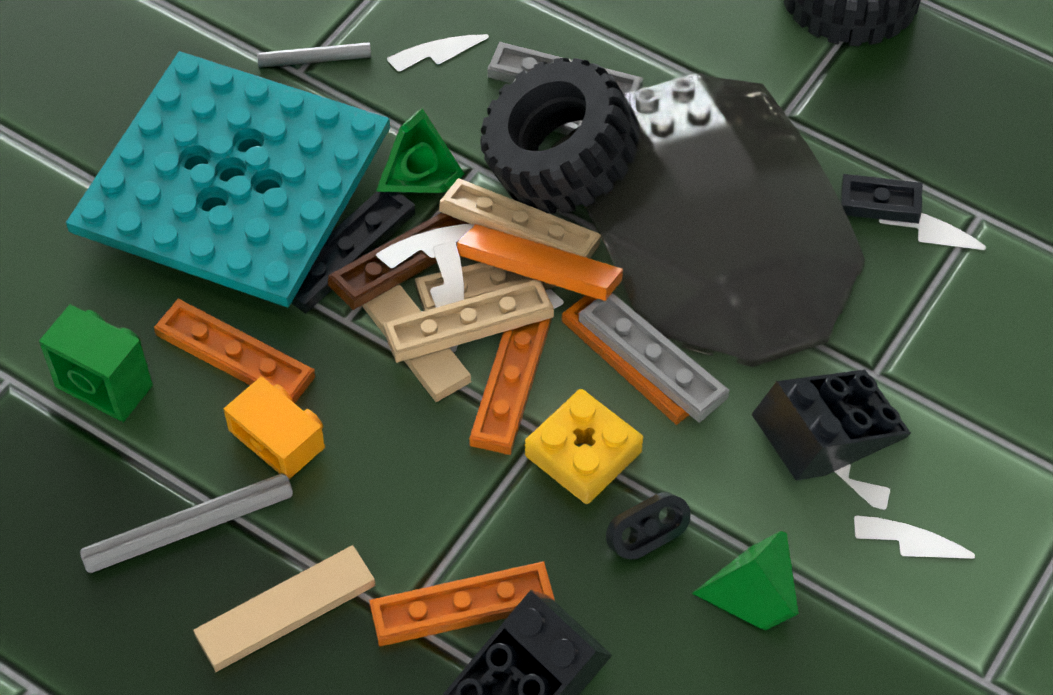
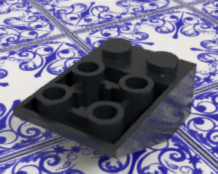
M865 369L776 381L751 414L796 481L826 476L897 443L911 434L901 420L898 411L890 405L878 388L875 379Z
M530 590L443 695H578L612 657V654L549 595Z

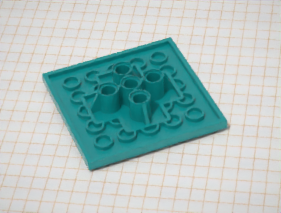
M179 51L66 221L68 232L289 308L390 130V118Z

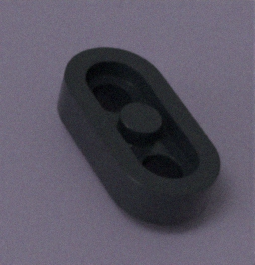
M668 492L658 493L614 517L606 531L607 544L614 553L623 558L638 559L680 536L689 525L691 517L690 508L681 497ZM666 507L667 515L664 519L660 520L659 513ZM630 527V536L623 541L622 533L626 528Z

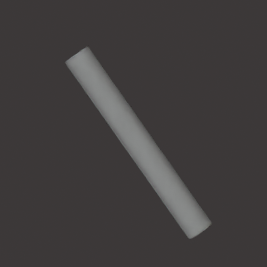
M370 42L257 53L259 68L371 57Z

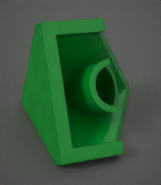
M423 108L416 111L400 126L376 191L444 193L451 188L458 178L460 179L464 175L463 170Z
M779 531L751 546L691 594L763 630H768L798 615L787 533Z

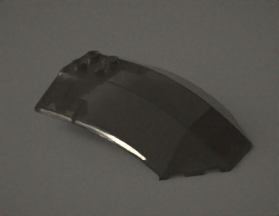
M698 73L624 94L638 119L637 126L640 129V139L636 145L638 150L633 163L628 162L629 170L622 181L617 179L613 184L614 189L606 196L602 193L594 198L596 202L585 207L598 233L601 234V239L614 266L623 269L622 283L634 311L666 338L681 341L682 348L711 356L714 351L737 357V363L750 367L828 343L834 331V324L839 314L843 313L852 294L854 282L863 271L865 258L845 211L821 165L804 138L764 84L711 77ZM579 126L573 131H571L569 134H567L565 137L560 139L558 142H556L554 145H552L551 148L556 147L565 142L567 139H569L577 131Z

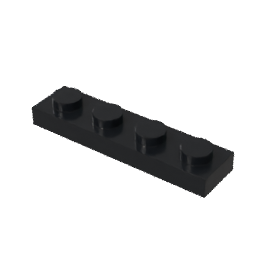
M377 191L331 232L291 303L306 314L332 290L328 286V275L380 247L416 214L415 204L398 192Z

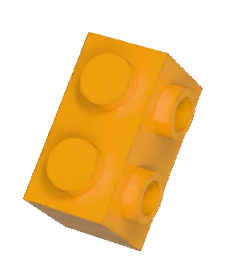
M262 376L223 408L228 430L279 474H286L289 480L325 448L322 432L323 424L318 416L309 409L303 411L293 403L292 397L282 386L278 384L273 386Z

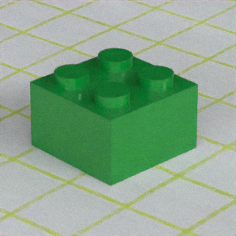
M69 304L39 340L56 388L123 423L153 386L140 338L128 328L122 327L118 329L106 323L98 313L92 310L83 311Z

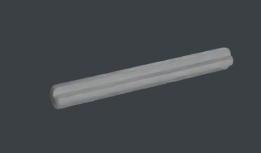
M281 473L84 547L80 550L84 567L87 572L93 573L288 499L293 495L291 483L286 474Z

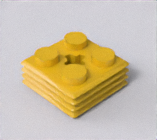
M579 389L525 439V456L583 503L589 504L642 452L643 435L585 390Z

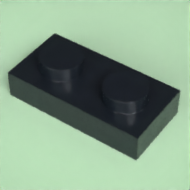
M843 174L839 215L919 224L922 213L923 183Z

